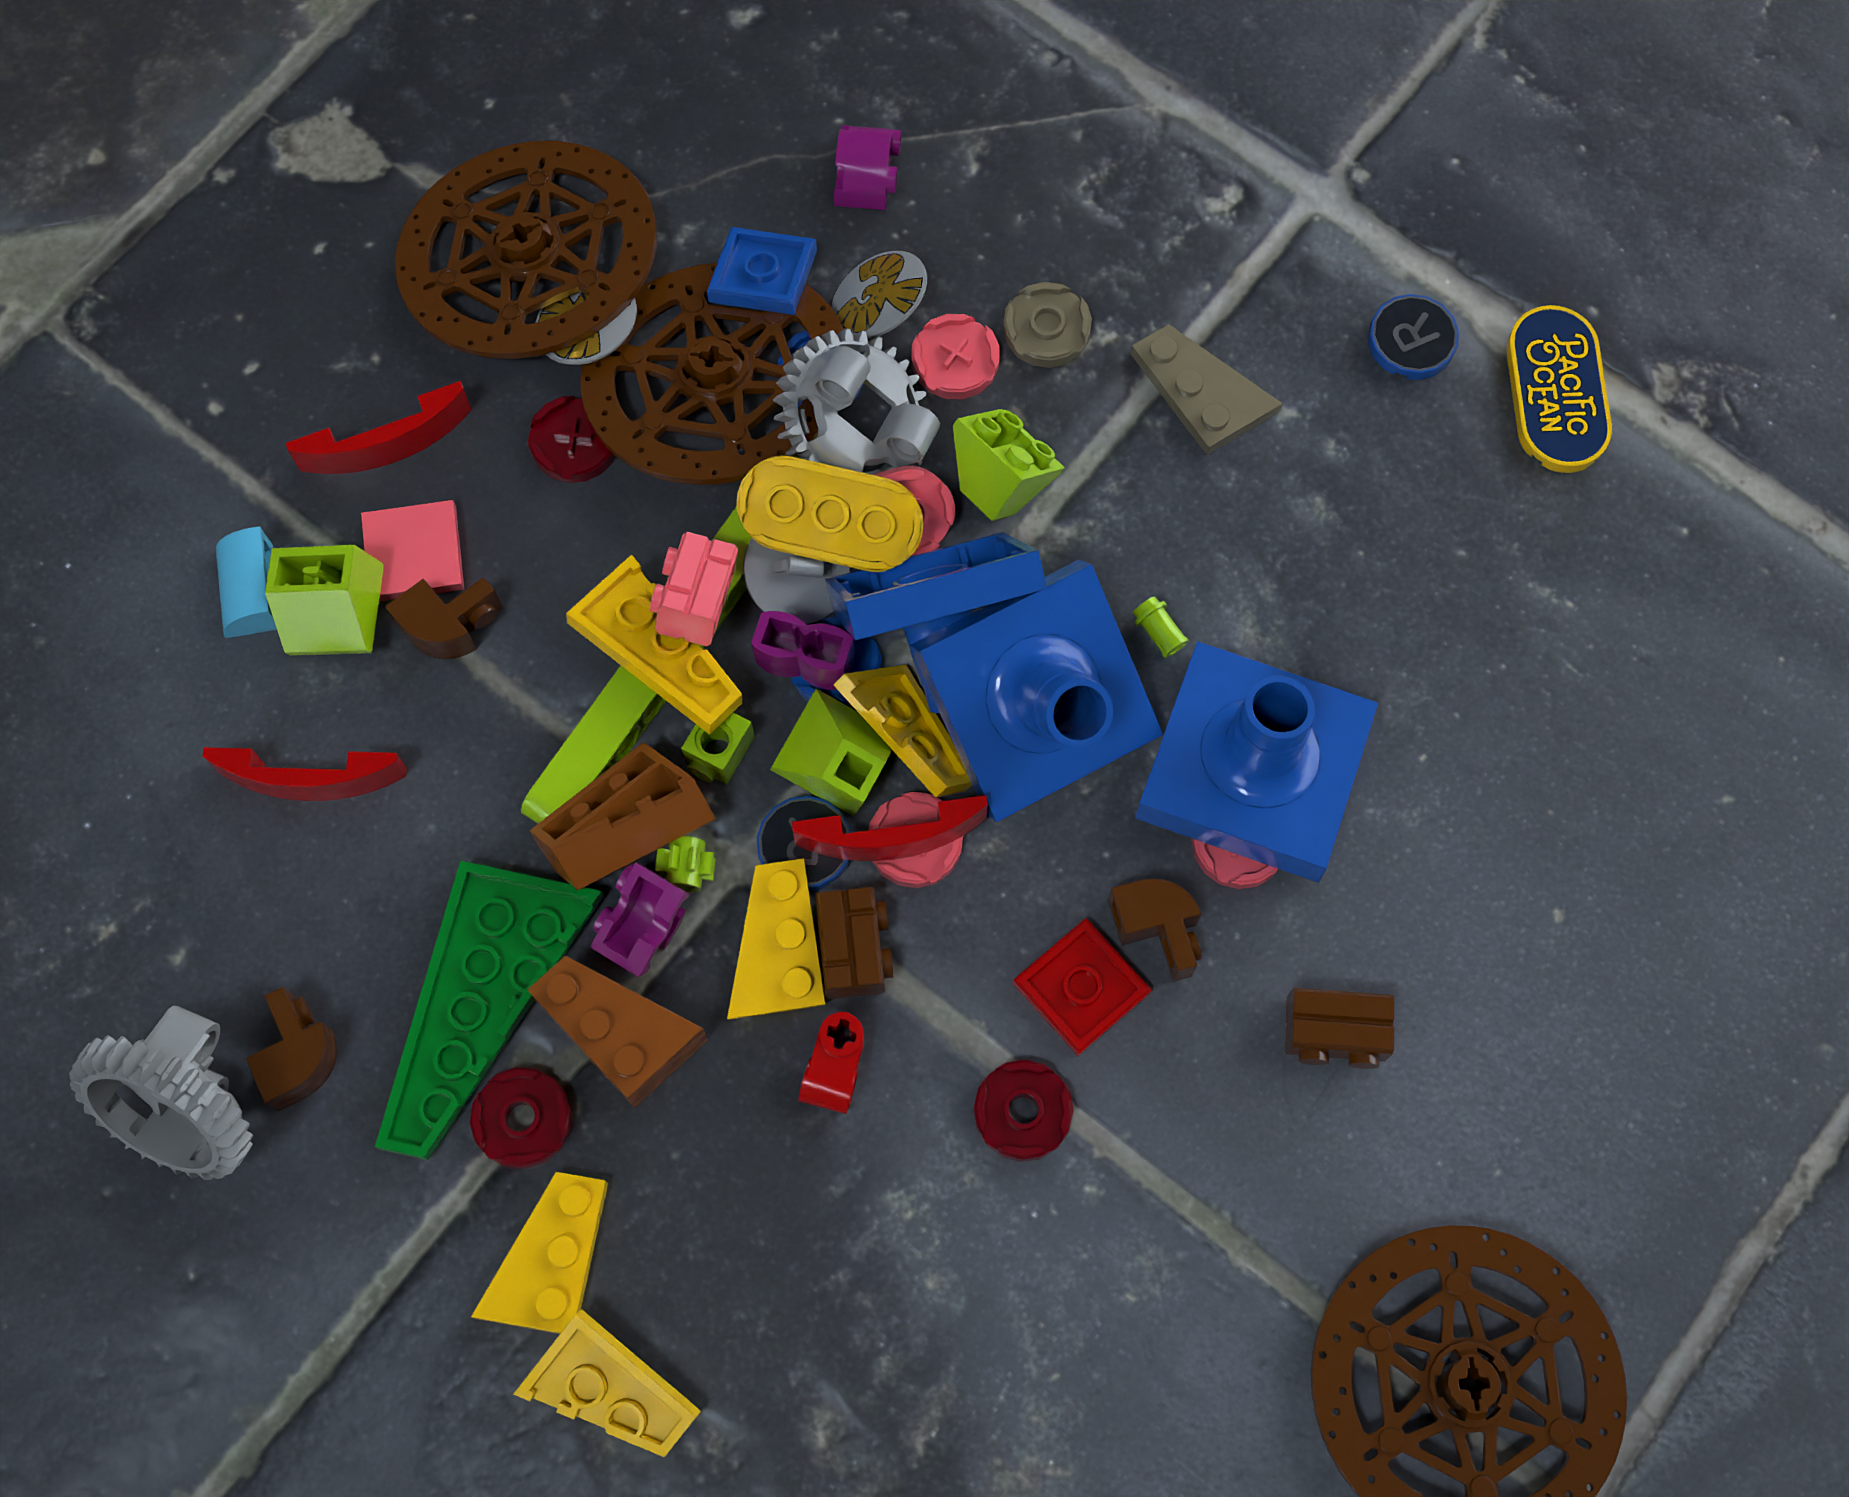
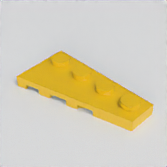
M631 554L566 613L567 624L710 735L742 704V693L707 649L703 650L699 644L688 642L684 637L677 639L659 634L655 630L657 613L650 612V604L656 584H651L641 572V565Z

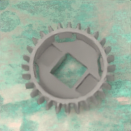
M845 329L837 335L832 330L822 335V337L817 336L811 339L805 346L793 353V360L783 366L787 375L781 377L776 382L778 387L785 391L777 395L773 401L783 407V412L775 415L774 420L784 422L786 428L785 431L778 435V438L789 439L792 445L786 452V456L798 455L802 459L862 472L864 466L885 463L880 469L863 472L868 474H875L901 466H920L922 464L921 460H923L940 428V422L929 409L918 404V401L927 395L925 391H914L912 385L918 381L919 376L918 374L907 375L905 370L909 361L906 359L897 363L894 360L897 348L893 346L882 351V338L877 337L868 342L866 331H861L853 336L850 329ZM863 383L891 405V410L873 442L837 414V411L852 404ZM807 398L814 407V415L818 426L817 438L807 442L804 435L810 432L806 422L805 409L798 410V402Z
M172 1006L169 1008L145 1040H138L133 1045L123 1036L117 1041L109 1035L103 1040L95 1038L79 1054L69 1073L71 1090L76 1092V1101L84 1104V1113L96 1118L95 1124L97 1126L105 1127L110 1132L109 1138H118L126 1144L125 1149L132 1148L141 1154L142 1159L147 1157L155 1161L159 1168L164 1165L170 1167L176 1175L185 1172L191 1179L199 1176L204 1180H211L213 1177L215 1179L223 1178L225 1175L232 1174L253 1145L250 1142L253 1134L247 1131L250 1124L242 1119V1111L232 1094L227 1092L229 1079L207 1069L214 1060L211 1054L220 1036V1025L182 1007ZM122 1084L131 1088L141 1099L150 1105L153 1112L147 1120L116 1094V1091Z

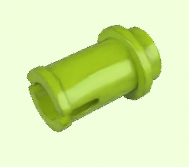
M1154 596L1140 604L1133 611L1134 616L1137 618L1134 623L1137 627L1142 626L1161 651L1162 656L1168 658L1182 649L1189 640L1182 634L1165 611L1167 607L1165 601L1159 602Z

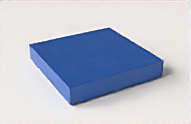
M731 227L707 289L708 301L710 303L795 315L817 252L816 239Z

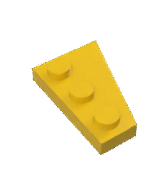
M907 665L846 673L834 684L836 689L935 798L963 792L972 786L951 737L937 714L929 711L926 696Z
M804 858L755 866L727 1020L825 1005Z
M556 1172L471 1317L561 1334L572 1318L581 1310L608 1183L605 1180Z
M580 1310L572 1318L513 1394L528 1401L536 1399L557 1408L556 1413L573 1420L579 1417L605 1428L607 1434L662 1457L668 1454L701 1412L583 1310Z

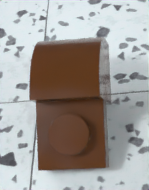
M484 577L446 605L428 583L421 579L385 606L396 626L411 644L425 655L438 659H455L475 651L477 648L469 633L474 629L479 630L488 626L496 618L497 612L503 608L496 591Z
M1144 879L1112 887L1108 903L1121 946L1159 936L1173 982L1192 977L1197 968L1196 961L1201 960V950L1195 933L1193 931L1187 933L1186 928L1196 926L1201 916V911L1193 897L1182 887L1162 879Z
M284 987L264 995L283 1040L246 1058L264 1102L277 1111L312 1095L323 1086L334 1068L337 1057V1043L334 1032L321 1021L309 1027V1025L315 1023V1019L307 1001L303 996L296 998Z

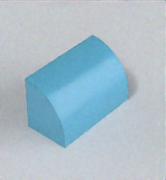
M260 526L233 532L223 537L216 545L223 634L225 638L277 630L265 595L273 545Z

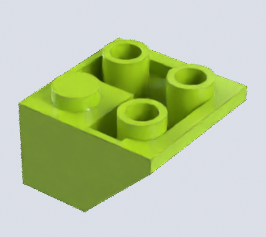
M1003 409L957 418L953 424L960 491L991 521L1016 514L1065 469L1054 458L1055 453L1047 444L1035 440L1022 428L1023 423L1019 417Z
M815 689L770 770L854 817L867 798L892 749L857 711Z

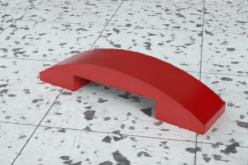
M461 381L417 396L422 408L420 413L338 442L330 428H326L285 444L300 471L317 474L362 472L398 462L426 449L452 431L472 409Z
M203 747L202 757L218 773L246 789L271 797L298 801H330L364 795L405 778L407 767L398 754L390 752L348 751L346 770L265 767V763L250 748Z
M986 795L940 801L937 807L938 821L843 834L841 817L838 815L792 822V830L796 846L823 856L853 861L894 860L929 852L961 838L986 819L988 803Z

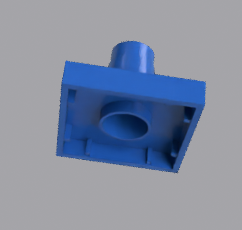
M1004 532L913 555L902 564L886 571L870 572L857 570L825 579L833 613L855 640L903 628L908 645L978 611V607L1047 589L1039 551ZM909 646L920 685L924 688L929 711L940 713Z
M1077 560L1045 576L1047 589L990 604L909 645L977 796L986 795L988 803L987 815L996 822L1163 735L1091 563ZM1066 691L1065 699L1061 707L1054 714V707L1057 700Z
M1197 641L1140 800L1135 819L1319 883L1330 860L1378 702Z

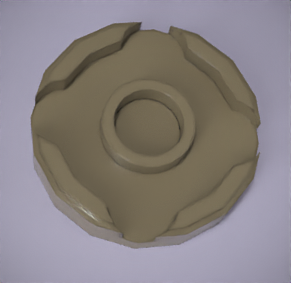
M1041 282L1026 286L1019 291V295L1012 302L1010 300L1005 308L1003 333L1007 346L1017 358L1032 366L1052 368L1068 364L1081 355L1089 342L1092 317L1088 305L1080 296L1079 299L1077 295L1071 293L1072 289L1063 284Z

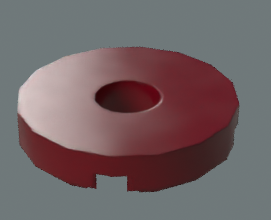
M1026 1059L1006 1062L991 1072L978 1087L973 1107L976 1129L986 1146L1003 1158L1019 1162L1042 1159L1055 1151L1069 1133L1074 1113L1071 1092L1066 1084L1062 1082L1061 1078L1045 1064ZM1017 1098H1029L1037 1106L1038 1114L1032 1122L1021 1124L1010 1116L1009 1105Z
M515 1067L497 1073L488 1081V1084L483 1087L482 1091L478 1092L472 1103L470 1127L475 1143L490 1160L506 1168L529 1169L546 1163L562 1149L571 1131L573 1113L568 1095L554 1078L536 1068ZM519 1105L532 1107L535 1114L532 1125L523 1131L511 1130L508 1124V1116L511 1110Z

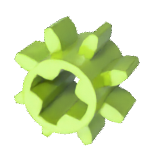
M682 836L670 842L669 849H657L655 871L657 875L665 878L685 892L697 893L701 891L702 880H714L716 858H714L713 852H705L706 842L704 840Z

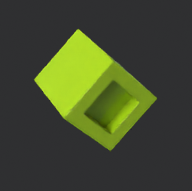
M732 713L710 735L698 725H695L681 748L685 763L688 765V771L703 781L712 783L715 778L727 785L755 738L752 722ZM713 740H723L728 743L727 748L719 754H709L704 751L706 745Z

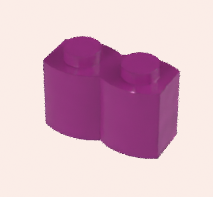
M762 612L751 641L755 663L761 669L780 677L801 676L808 683L823 689L837 690L834 684L844 674L851 673L855 662L854 639L849 633L829 624L806 625L798 617L785 612Z

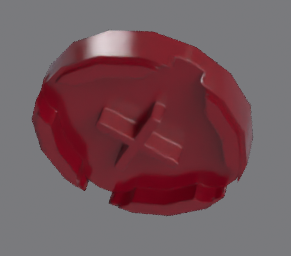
M574 395L559 397L546 403L532 419L528 447L537 467L550 478L565 483L586 482L601 475L614 462L616 456L606 448L590 425L582 398L575 399Z

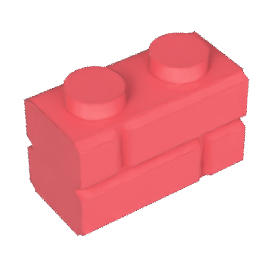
M686 532L682 535L678 549L669 547L662 571L663 575L669 577L666 585L656 584L650 604V612L657 613L655 630L659 634L677 639L684 637L688 642L703 646L711 645L735 572L738 548L735 544L716 539L709 541L708 537Z

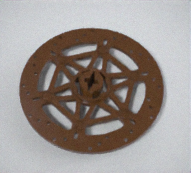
M529 141L511 144L480 154L454 168L438 180L418 201L404 224L397 244L395 256L397 284L411 315L426 332L441 343L458 351L486 358L517 359L540 356L572 346L592 336L618 317L632 302L645 283L653 265L657 248V222L650 199L640 181L628 168L611 156L594 148L563 141ZM559 173L578 177L596 186L608 197L592 204L554 184V177ZM518 174H527L525 182L473 204L466 200L470 195L493 182ZM540 195V212H528L534 196ZM520 198L514 214L510 217L491 211ZM557 198L578 210L551 217V199ZM480 220L497 227L491 234H488L475 222ZM586 221L567 234L561 232L562 227ZM452 222L457 226L448 266L440 271L431 273L430 258L435 238L443 223ZM621 222L623 238L619 257L610 273H602L597 270L604 228L613 223ZM468 234H472L485 245L461 260ZM588 235H591L586 260H581L567 249ZM486 260H489L491 266L488 268L466 273ZM561 261H565L578 273L573 275L555 268ZM501 278V296L495 298L473 285ZM542 278L563 284L532 298L537 284ZM512 282H525L518 299L512 301ZM460 291L498 312L497 321L493 324L473 320L454 310L443 299L449 294ZM578 292L589 296L582 303L559 316L537 323L525 324L526 316L529 313Z
M717 263L683 268L665 274L643 285L635 297L637 305L636 320L626 340L604 358L582 364L580 386L583 406L597 437L608 450L630 467L649 476L681 484L716 485L741 481L759 462L775 456H786V452L792 445L789 439L778 438V435L786 430L785 423L759 439H752L749 431L779 406L773 399L785 392L778 387L777 381H753L757 372L779 379L787 375L783 366L793 359L783 329L791 322H798L804 328L810 340L817 336L822 337V335L834 330L836 335L844 330L831 306L810 286L805 284L795 315L707 304V289ZM687 291H692L693 294L688 295ZM679 305L682 312L642 346L628 345L635 333L654 316L671 306ZM715 319L746 322L747 324L729 335H724ZM701 320L711 335L697 339L695 323ZM686 328V347L660 348L678 331ZM761 329H764L751 347H746L741 343ZM771 341H776L784 364L777 365L757 358ZM650 361H677L674 369H670ZM619 371H629L636 374L647 410L636 421L628 419L618 402L615 380L616 374ZM648 376L672 382V385L658 401H654L647 381ZM680 394H684L689 398L688 401L665 413ZM745 394H772L750 414H745ZM807 398L803 400L798 410L805 409L806 422L810 432L804 435L807 442L817 438L818 426L814 415V407ZM734 402L735 421L729 423L718 406ZM705 406L716 423L712 425L682 419ZM666 431L723 439L725 447L722 450L693 451L675 448L657 441V439ZM743 449L745 454L740 455L738 450Z
M1463 1225L1431 1227L1394 1239L1373 1251L1344 1278L1324 1310L1316 1332L1311 1361V1394L1315 1417L1321 1437L1331 1459L1342 1477L1359 1497H1426L1406 1485L1389 1469V1462L1400 1453H1404L1462 1483L1465 1489V1497H1499L1497 1483L1549 1445L1563 1451L1566 1454V1461L1550 1481L1527 1497H1544L1545 1494L1549 1497H1566V1491L1569 1492V1497H1596L1616 1462L1626 1424L1627 1390L1624 1367L1615 1336L1602 1310L1583 1284L1555 1258L1525 1240L1489 1228ZM1484 1234H1485V1235L1487 1236V1238H1488L1487 1241H1485V1240L1483 1239V1235H1484ZM1408 1240L1413 1241V1246L1409 1245ZM1430 1245L1435 1246V1251L1431 1250ZM1500 1250L1505 1252L1504 1256L1500 1254ZM1450 1253L1455 1255L1456 1268L1451 1266ZM1472 1267L1498 1272L1524 1285L1546 1304L1545 1311L1536 1318H1531L1474 1289L1471 1281ZM1514 1267L1519 1269L1518 1273L1514 1271ZM1553 1268H1555L1558 1271L1557 1275L1554 1274ZM1434 1269L1438 1272L1440 1291L1400 1319L1387 1326L1372 1317V1310L1376 1304L1397 1284L1425 1270ZM1390 1273L1395 1275L1394 1279L1390 1278ZM1370 1275L1374 1277V1282L1370 1281ZM1349 1282L1354 1284L1353 1289L1349 1287ZM1562 1290L1566 1292L1565 1296L1562 1295ZM1456 1301L1462 1303L1471 1332L1470 1338H1455L1453 1336ZM1477 1304L1516 1323L1517 1329L1491 1341L1486 1340L1476 1308ZM1437 1306L1441 1308L1440 1342L1438 1344L1406 1334L1405 1329ZM1566 1311L1570 1312V1318L1561 1323L1559 1321L1560 1315ZM1353 1322L1361 1326L1363 1332L1359 1333L1351 1329L1349 1323ZM1601 1333L1605 1334V1339L1601 1337ZM1334 1335H1337L1339 1337L1338 1342L1334 1341ZM1526 1337H1530L1533 1340V1345L1513 1367L1510 1366L1502 1355L1501 1349ZM1564 1337H1569L1576 1349L1584 1379V1413L1580 1423L1566 1418L1562 1413L1553 1346ZM1394 1344L1426 1352L1428 1359L1423 1370L1419 1371L1394 1352ZM1357 1347L1373 1353L1376 1360L1382 1426L1371 1434H1366L1362 1429L1355 1409L1352 1392V1363ZM1320 1352L1324 1353V1359L1319 1357ZM1451 1352L1449 1363L1445 1365L1442 1359ZM1480 1353H1481L1482 1355H1484V1356H1485L1487 1359H1489V1360L1486 1361V1360L1482 1359ZM1599 1355L1602 1356V1361H1599ZM1538 1357L1542 1360L1547 1395L1546 1405L1517 1383V1380ZM1390 1365H1393L1419 1385V1391L1398 1413L1393 1408ZM1592 1375L1596 1377V1382L1592 1380ZM1436 1376H1438V1377H1437V1387H1436V1388H1437L1439 1397H1438L1437 1392H1436V1389H1435V1377H1436ZM1466 1377L1469 1380H1476L1477 1390L1470 1393L1467 1390H1460L1459 1380ZM1340 1388H1343L1345 1390L1344 1395L1340 1394ZM1514 1400H1519L1544 1420L1543 1426L1540 1427L1511 1418L1509 1412ZM1425 1403L1435 1416V1422L1405 1434L1402 1426ZM1492 1406L1495 1410L1486 1418L1488 1408ZM1334 1408L1338 1411L1337 1415L1332 1413ZM1450 1408L1455 1411L1459 1419L1449 1413L1448 1409ZM1614 1412H1617V1418L1614 1417ZM1498 1427L1522 1433L1532 1438V1442L1501 1465L1496 1464ZM1601 1428L1604 1430L1603 1436L1600 1434ZM1447 1429L1450 1430L1460 1466L1457 1468L1420 1449L1418 1446L1419 1442ZM1330 1431H1332V1432L1334 1433V1437H1333V1438H1330V1437H1329V1432H1330ZM1481 1432L1484 1435L1481 1471H1477L1474 1467L1465 1437L1467 1433ZM1576 1438L1587 1442L1589 1448L1585 1449L1576 1443ZM1372 1448L1376 1449L1375 1456L1368 1461L1364 1460L1363 1456ZM1368 1476H1372V1483L1368 1482ZM1587 1484L1591 1486L1590 1491L1586 1488Z

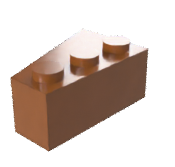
M643 742L529 831L554 871L576 890H579L716 818L694 778Z
M564 956L528 989L541 1008L634 1108L708 1041L702 1027L567 956Z

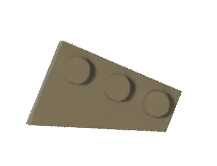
M1169 324L1132 345L1131 356L1206 455H1209L1281 411L1283 403Z

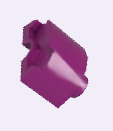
M842 125V130H839L835 160L837 179L834 189V206L886 210L888 193H896L898 168L890 166L892 156H900L902 130Z
M635 862L634 865L630 864L625 868L617 881L616 889L620 891L621 896L616 907L613 909L607 906L598 916L593 927V931L597 935L590 948L637 977H640L650 969L649 963L657 948L665 950L678 930L686 913V910L680 906L689 897V893Z

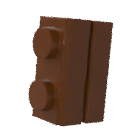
M872 887L815 894L826 999L884 993V979L893 978L891 949H881L879 931L888 930L885 901H875V892Z
M1293 988L1286 1000V1054L1299 1055V1062L1307 1065L1328 1064L1330 1057L1349 1059V1066L1353 1068H1378L1379 1061L1385 1062L1394 1051V996L1389 994Z

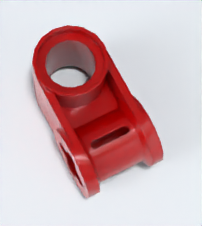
M837 1012L829 1015L823 1021L819 1029L812 1058L809 1059L805 1070L798 1102L847 1115L864 1047V1030L856 1016L848 1012ZM841 1027L849 1028L850 1037L855 1039L854 1043L845 1042L843 1049L835 1048L834 1038L829 1036V1034H838Z

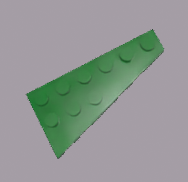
M460 860L375 1144L377 1149L429 1160L535 1001L528 989L565 956L603 899L602 891L586 887L576 890L571 884Z

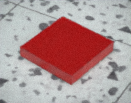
M1087 918L1018 975L1012 983L1077 1057L1152 992L1151 988Z

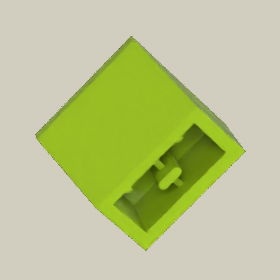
M356 545L272 548L265 595L284 652L290 656L372 653L384 564Z

